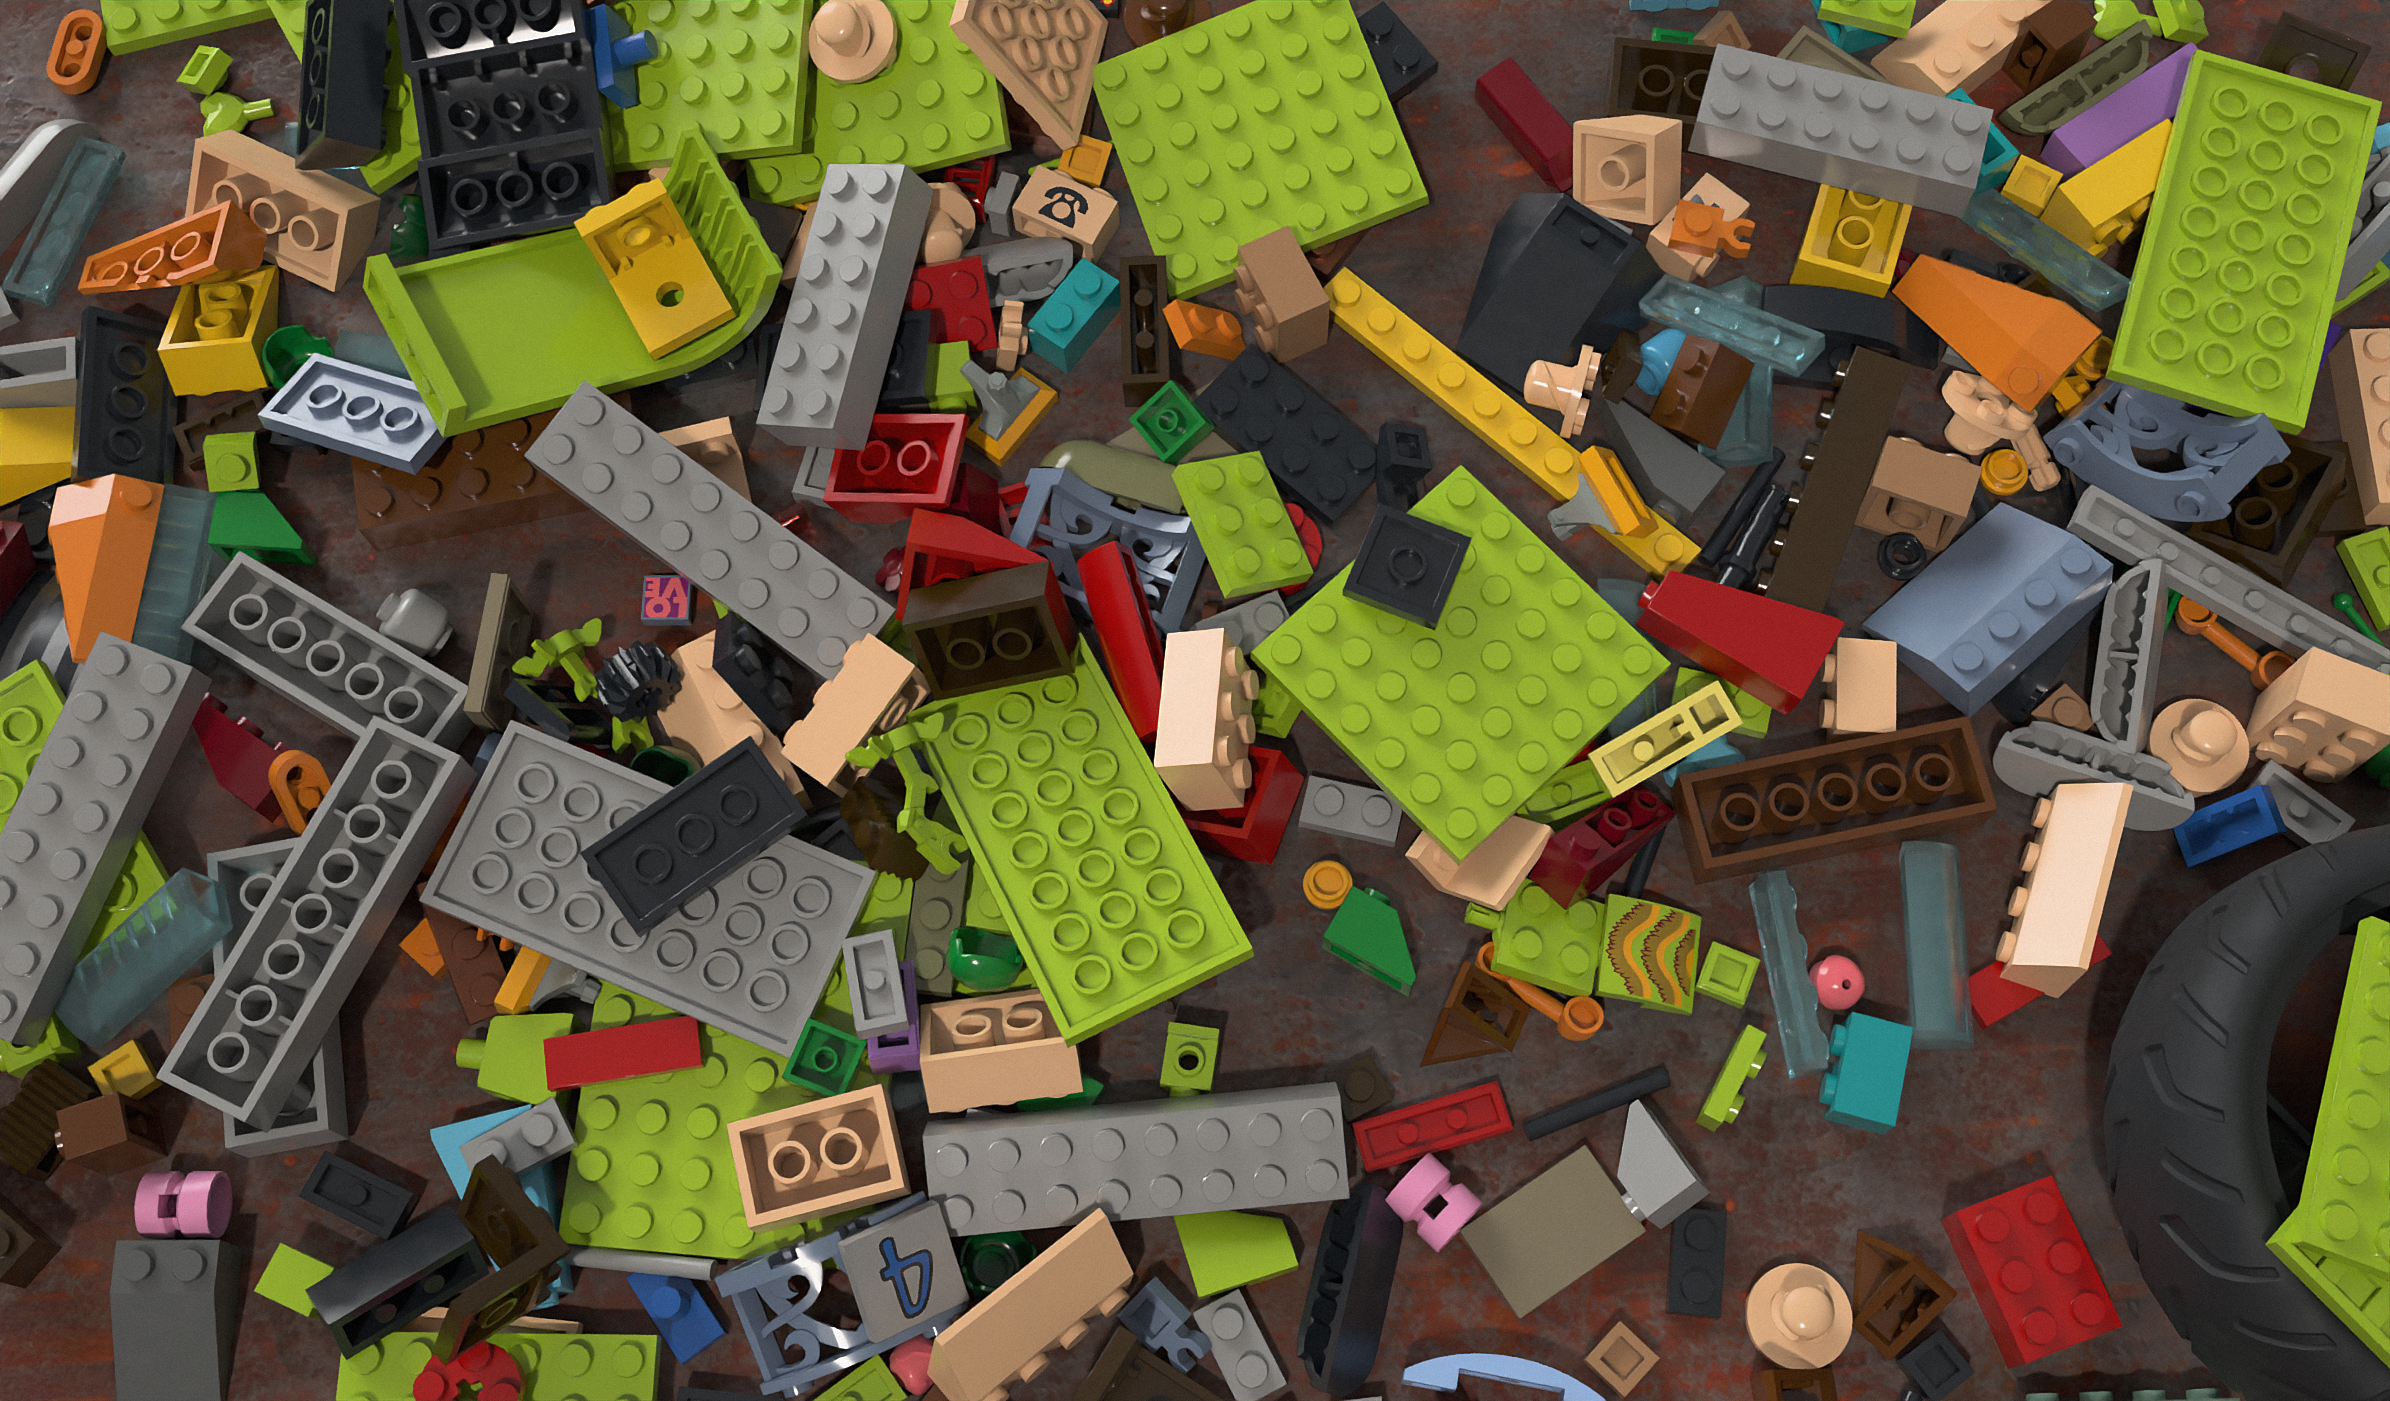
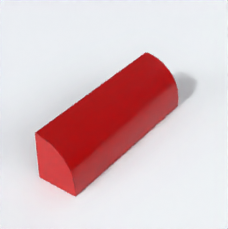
M1114 540L1085 554L1078 560L1076 566L1117 700L1142 746H1146L1156 742L1165 655L1132 549Z

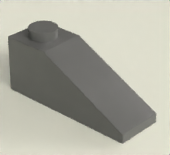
M1604 398L1598 419L1646 504L1672 526L1677 525L1686 532L1718 492L1726 471L1621 400L1617 405Z

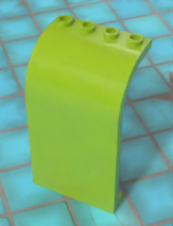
M699 128L681 131L672 165L662 183L736 317L655 361L647 351L612 285L577 228L399 268L393 267L386 253L367 257L363 289L443 438L563 407L584 380L603 394L608 395L688 373L710 363L731 350L745 339L761 322L772 304L780 279L782 278V265L779 257L769 249L761 235L757 220L749 215L740 200L737 186L727 178L719 164L715 149L707 144ZM681 290L667 292L662 298L661 305L673 307L679 304L683 299L684 292Z

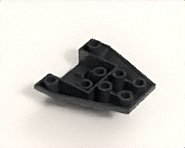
M1521 192L1495 226L1455 354L1524 398L1525 379L1531 365L1535 361L1543 360L1574 367L1578 365L1583 345L1592 346V352L1604 355L1610 350L1619 332L1624 328L1635 334L1645 328L1671 295L1674 288L1641 241L1565 193Z

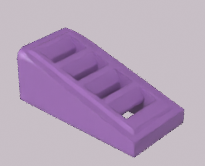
M913 960L899 962L902 982H905V989L903 990L910 1029L867 1039L869 1062L873 1074L879 1075L921 1069L920 1019Z

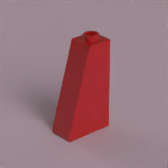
M1669 570L1660 584L1651 580L1641 595L1636 606L1643 609V612L1635 626L1787 716L1803 699L1845 623L1832 616Z

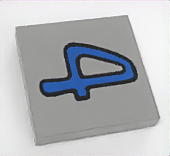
M932 1199L837 1242L868 1339L874 1344L969 1300L939 1203Z

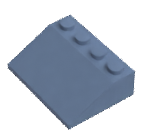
M2000 502L1864 621L1862 629L1875 640L1897 642V658L1965 716L1970 718L2106 598L2107 592L2112 585L2113 564L2076 535Z

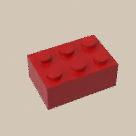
M2052 1175L1956 1211L1941 1220L2008 1369L2030 1363L2123 1326Z

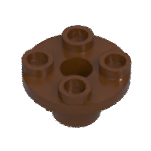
M1128 0L1123 16L1125 33L1130 43L1135 48H1139L1211 19L1209 2L1207 0Z

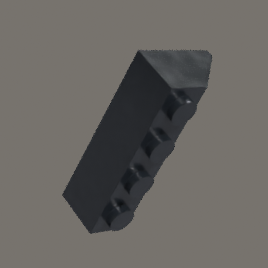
M308 0L306 2L295 169L308 171L365 166L378 152L381 153L387 139V128L382 125V111L387 106L390 93L389 85L384 83V74L392 54V44L386 40L387 27L390 26L394 15V2L392 0Z

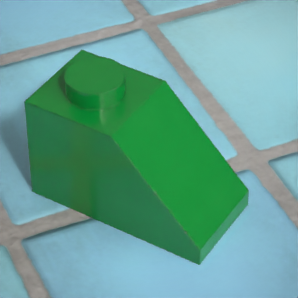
M257 489L237 490L236 492L221 491L217 493L207 544L224 561H232L237 553L241 551L260 563L317 566L318 557L264 492Z
M1352 886L1323 935L1322 949L1409 997L1414 988L1416 975L1397 910L1390 907L1391 901L1382 893L1371 888H1365L1363 892Z

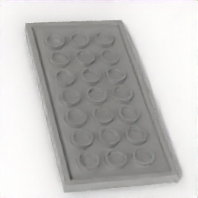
M510 720L419 901L435 910L572 968L581 969L591 976L790 1059L807 1019H813L843 954L841 940L850 938L877 880V872L787 835L640 938L583 859L580 852L674 787Z

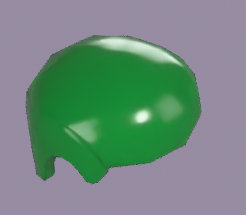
M292 325L275 330L265 339L261 353L266 375L273 386L279 391L314 353L338 359L326 337L318 338L310 334L303 325Z
M957 927L953 929L946 951V962L951 974L965 987L979 992L1001 991L1017 980L1022 967L1023 956H1021L1017 944L1009 939L987 931Z

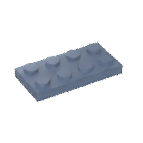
M314 353L258 414L261 423L266 429L414 475L419 472L448 438L441 436L412 381Z

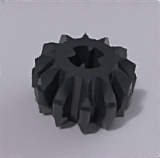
M636 640L626 650L618 647V654L613 658H604L605 668L598 670L594 674L597 685L594 688L598 694L597 698L603 707L608 709L621 723L630 719L640 723L649 714L656 717L658 709L662 706L672 705L670 696L681 690L678 683L681 675L677 670V664L654 641L643 645L640 641Z

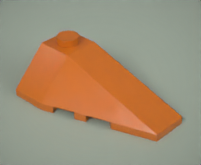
M228 200L87 257L78 290L83 295L225 282L240 275H249L260 268L268 236L232 200Z
M1923 253L1919 255L1892 290L1904 304L1984 378L2028 413L2042 406L2103 332V330L2064 301L2021 289L2022 287L1977 274L1976 271Z
M111 474L57 488L47 532L49 543L53 546L56 562L55 574L57 584H60L64 603L63 615L72 662L85 664L101 631L131 643L164 485Z

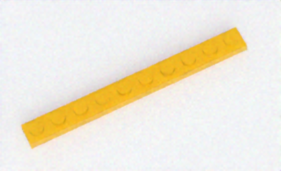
M1345 266L1323 288L1330 300L1329 318L1563 505L1574 498L1579 487L1578 474L1581 473L1578 456L1581 454ZM1647 505L1646 507L1659 529L1645 539L1615 535L1599 525H1589L1659 582L1664 579L1669 570L1684 573L1697 559L1702 550Z

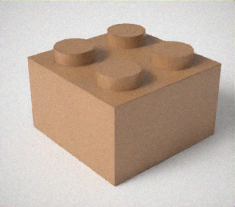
M1289 226L1238 247V267L1233 269L1238 289L1234 290V297L1244 316L1250 314L1256 324L1254 334L1264 353L1270 351L1276 363L1280 365L1327 344L1330 300Z
M1888 436L1880 451L1854 524L1890 537L1899 534L1914 536L1922 543L1925 549L1942 554L1967 517L1983 467L1970 463L1968 459L1958 454H1942L1924 448L1921 443L1911 438Z

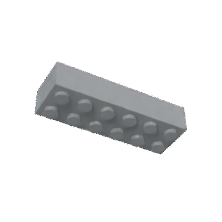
M1718 43L1688 151L1961 217L1976 189L1994 109Z
M828 164L756 421L758 426L787 445L850 450L865 449L934 194V189L905 164Z
M241 551L237 553L181 627L186 634L206 651L357 742L374 715L454 753L475 726L474 722L463 711L468 690L467 685Z
M300 837L207 854L215 978ZM339 1012L268 1133L223 1112L226 1149L251 1158L349 1139Z

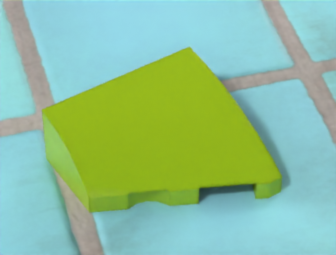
M1230 1210L1173 1215L1199 1299L1246 1284L1250 1286L1298 1270L1299 1265L1284 1222L1280 1218Z

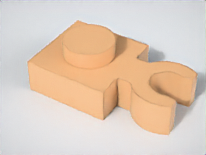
M1004 301L998 332L996 369L1014 371L1017 355H1026L1028 329L1027 327H1022L1021 324L1024 302Z

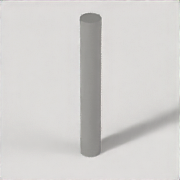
M568 1245L571 1250L565 1256L566 1265L714 1281L718 1271V1263L712 1259L621 1249Z

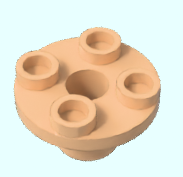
M829 0L819 9L809 29V52L815 65L836 83L851 84L866 81L878 74L883 68L891 66L897 56L896 21L892 12L881 0Z
M952 182L927 183L934 189V194L916 260L919 263L925 262L928 264L959 258L962 250L969 243L975 229L976 220L972 205L961 189Z
M1583 345L1578 365L1574 367L1537 360L1531 365L1524 383V398L1526 402L1561 411L1564 415L1560 437L1570 439L1571 433L1581 435L1590 399L1581 398L1583 389L1592 391L1602 355L1592 352V346Z
M1953 371L1942 387L1943 397L1954 411V416L1944 430L1945 438L1955 449L1968 455L1982 454L1987 447L1993 445L2000 438L2011 440L2023 438L2038 416L2036 410L2028 413L1982 375L1978 376L1961 371Z
M2186 699L2169 705L2154 719L2148 732L2144 753L2169 764L2173 768L2170 774L2181 784L2185 792H2192L2193 797L2198 798L2225 790L2242 775L2249 759V742L2240 722L2224 707L2207 700Z
M1801 1263L1778 1266L1764 1274L1754 1284L1745 1300L1746 1327L1753 1344L1766 1359L1780 1369H1818L1831 1363L1842 1353L1851 1336L1853 1318L1848 1297L1832 1276L1817 1267Z

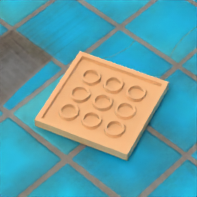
M957 0L949 24L957 38L971 49L982 61L987 71L992 73L1012 94L1014 100L1024 107L1040 125L1042 131L1050 136L1063 151L1078 144L1094 81L1093 66L1099 62L1109 23L1090 0Z

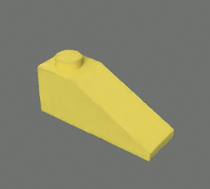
M1717 680L1587 754L1609 794L1614 798L1738 727L1743 722Z

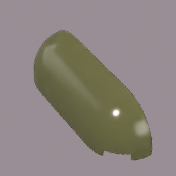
M2143 19L2036 89L2006 109L1998 119L2007 128L2022 135H2047L2053 133L2140 76L2149 64L2147 61L2149 57V40L2152 38V32L2147 21Z
M1081 439L1067 441L1056 446L1048 452L1039 464L1038 468H1065L1083 482L1112 496L1111 505L1134 512H1136L1137 507L1170 515L1189 516L1171 476L1177 465L1095 441Z

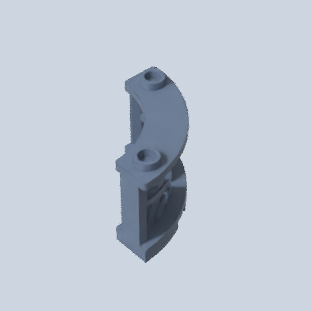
M2105 377L2095 385L2096 389L2043 437L2046 444L2053 451L2055 458L2090 486L2093 484L2147 515L2180 522H2203L2226 518L2232 511L2228 503L2263 467L2281 463L2291 453L2265 413L2238 418L2208 413L2202 418L2182 410L2185 405L2182 401L2109 380ZM2107 401L2114 409V415L2101 405ZM2088 418L2098 424L2092 425L2090 431L2083 424ZM2131 446L2146 450L2167 448L2181 455L2183 463L2188 469L2158 473L2138 466Z
M1031 468L1024 484L1029 490L1009 540L1026 549L1029 548L1033 536L1052 542L1053 547L1047 545L1040 546L1035 550V553L1054 562L1053 570L1057 580L1063 575L1068 585L1060 581L1058 583L1070 613L1093 621L1070 547L1081 549L1094 546L1109 532L1120 536L1119 543L1131 549L1137 543L1151 547V550L1144 552L1142 556L1143 559L1151 561L1150 563L1140 559L1134 552L1133 556L1147 599H1151L1156 603L1159 601V591L1155 586L1151 585L1153 581L1171 587L1161 613L1151 610L1159 639L1167 640V633L1183 632L1179 629L1206 557L1190 517L1160 513L1137 507L1134 515L1110 506L1113 500L1112 496L1083 482L1065 468ZM1047 502L1051 503L1050 526L1039 523ZM1078 519L1090 524L1092 528L1090 533L1084 535L1067 533V529L1078 533L1079 528L1075 523ZM1182 553L1183 556L1176 574L1174 575L1166 571Z
M923 1191L889 1200L870 1211L833 1227L834 1232L818 1237L811 1242H807V1239L757 1256L715 1277L721 1296L731 1295L765 1381L759 1385L763 1395L783 1390L785 1398L796 1396L812 1388L815 1385V1379L868 1359L922 1333L926 1338L941 1334L953 1324L952 1317L968 1309L964 1301L877 1344L868 1339L863 1321L856 1330L845 1329L822 1322L804 1312L814 1303L820 1293L824 1278L822 1261L833 1257L838 1267L847 1274L837 1242L927 1202ZM794 1275H802L808 1279L810 1289L803 1298L793 1304L789 1299L796 1296L799 1290H794L790 1287L789 1279ZM761 1297L777 1314L771 1320L768 1317ZM786 1323L795 1329L787 1335L784 1346L785 1350L792 1344H798L805 1350V1357L801 1361L787 1365L774 1332L775 1329ZM820 1342L843 1348L819 1357L821 1350Z

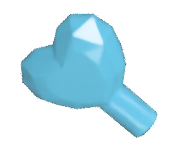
M1724 734L1685 756V760L1666 770L1663 776L1666 783L1672 788L1676 779L1681 774L1745 762V756L1739 749L1728 745L1727 736Z

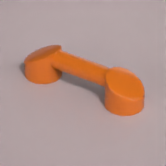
M2184 595L2176 605L2174 616L2178 627L2186 634L2203 635L2250 671L2251 682L2261 691H2264L2296 662L2293 656L2283 651H2273L2263 657L2215 620L2218 614Z
M1493 941L1481 947L1475 960V966L1513 995L1555 1021L1561 1036L1572 1041H1584L1592 1038L1599 1031L1603 1024L1604 1013L1601 1006L1594 999L1586 996H1577L1570 999L1567 1004H1564L1532 983L1491 971L1494 953Z

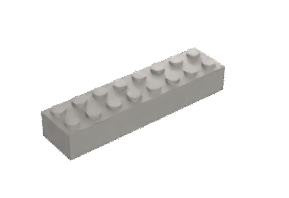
M586 380L582 382L524 455L535 469L729 612L732 611L738 619L744 623L749 622L760 635L824 682L835 679L844 666L842 660L845 653L857 640L863 641L868 633L880 639L895 620V608Z
M102 631L0 835V1039L36 1048L212 682V679L194 667Z
M373 716L156 1078L268 1133L476 778V771L462 756L384 719Z
M1336 1082L935 1120L927 1122L923 1134L929 1200L932 1199L939 1203L949 1237L1078 1225L1098 1208L1104 1212L1109 1222L1349 1198L1341 1099Z

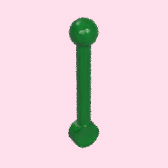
M2345 592L2336 594L2333 598L2334 607L2339 611H2344L2365 637L2385 647L2353 607L2352 596Z

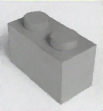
M74 336L0 347V409L75 406L80 341Z

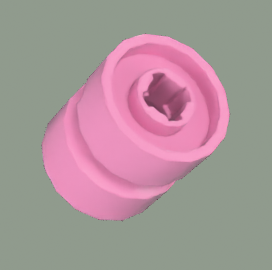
M1429 1152L1406 1174L1385 1200L1404 1222L1415 1220L1418 1223L1417 1234L1438 1253L1472 1218L1483 1202L1463 1183L1452 1185L1449 1182L1451 1172ZM1440 1194L1449 1204L1435 1218L1426 1208Z
M149 1171L145 1173L139 1183L134 1206L135 1223L141 1237L175 1239L182 1232L184 1237L189 1239H219L228 1227L233 1203L232 1187L227 1173L222 1171H193L187 1177L180 1171Z

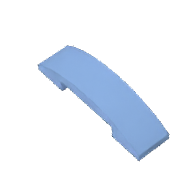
M1473 1353L1438 1357L1406 1368L1401 1378V1384L1453 1394L1456 1390L1458 1374L1460 1373L1559 1393L1558 1401H1606L1590 1387L1554 1368L1537 1362L1498 1354Z

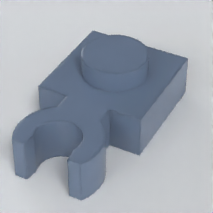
M1156 1276L1117 1315L1152 1354L1163 1346L1168 1351V1358L1172 1367L1184 1375L1196 1364L1194 1359L1188 1355L1186 1348L1192 1350L1199 1359L1212 1348L1209 1339L1204 1334L1196 1330H1189L1183 1324L1192 1314Z

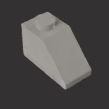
M1637 1099L1629 1106L1617 1174L1618 1179L1627 1190V1193L1621 1196V1198L1639 1222L1647 1218L1658 1228L1662 1229L1711 1192L1654 1113L1640 1100Z

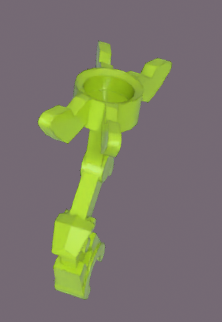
M594 618L585 623L582 629L563 630L544 642L536 639L531 644L533 649L536 650L532 658L525 656L519 659L512 666V670L524 676L538 678L546 665L550 668L562 665L575 682L574 691L580 702H583L588 695L597 698L598 694L594 689L597 681L594 674L587 669L582 660L585 658L583 646H595L599 641L602 627L601 620ZM614 716L612 718L613 738L611 742L615 753L621 754L630 743L634 745L636 755L641 749L654 745L646 716L640 723H636L633 719L621 723L617 717Z
M938 712L925 718L924 723L914 722L906 724L888 733H884L880 737L876 735L869 738L866 748L859 746L845 754V759L856 766L871 769L881 757L886 760L893 756L907 788L904 809L897 817V832L901 833L906 830L916 841V850L932 863L936 870L942 874L949 875L961 867V864L950 855L949 851L954 855H958L967 850L969 846L963 836L954 833L936 821L928 820L924 816L926 793L931 794L939 789V786L930 775L921 771L910 749L918 751L922 747V741L933 742L938 738L945 718L943 713Z

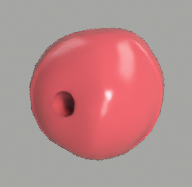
M1831 955L1827 956L1825 960L1815 963L1807 976V988L1814 1000L1823 1004L1826 1008L1845 1010L1855 1005L1863 995L1865 978L1859 967L1852 960L1844 956Z
M923 1333L899 1344L890 1355L891 1373L904 1389L914 1395L924 1394L934 1384L927 1374L934 1340L926 1338Z

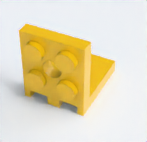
M659 177L648 183L634 186L626 195L607 205L591 209L584 217L574 222L581 237L608 278L654 361L736 317ZM671 290H681L684 292L683 299L679 304L673 307L661 305L662 298L667 292Z

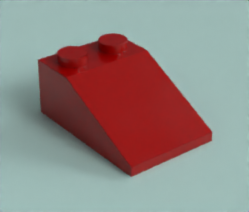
M874 414L864 450L835 449L823 502L852 523L893 524L912 518L914 508L933 512L948 508L952 498L970 418L966 414Z
M914 508L906 541L895 619L903 621L911 589L1048 561V559L964 517Z
M1156 742L1152 744L1148 754L1153 766ZM1249 746L1248 760L1252 770V782L1249 788H1245L1244 807L1186 811L1159 775L1197 846L1230 858L1267 865L1272 864L1304 781V777L1282 751Z

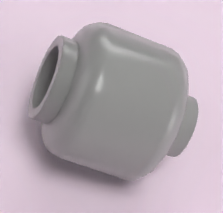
M409 589L400 597L391 593L376 614V617L382 620L379 634L420 658L425 655L430 658L434 657L444 646L453 630V626L448 623L450 618L448 609L418 589Z

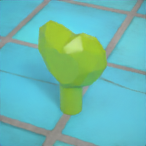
M2131 0L2094 1L2097 11L2094 19L2098 23L2093 32L2099 38L2107 41L2113 40L2143 19L2147 21L2153 36L2161 37L2163 34L2159 18L2139 13Z
M215 92L210 94V96L207 95L200 103L201 113L206 118L203 126L204 137L230 129L241 133L251 120L276 116L275 105L271 98L245 103L238 96L224 92Z

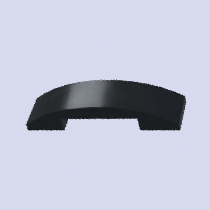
M1798 285L1766 286L1762 290L1759 332L1798 341H1804L1810 334L1891 351L1892 358L1912 364V366L1935 370L1938 367L1940 336L1907 306L1864 293L1827 287Z
M1385 422L1380 426L1377 449L1378 505L1381 503L1407 513L1426 496L1423 477L1432 470L1425 428Z

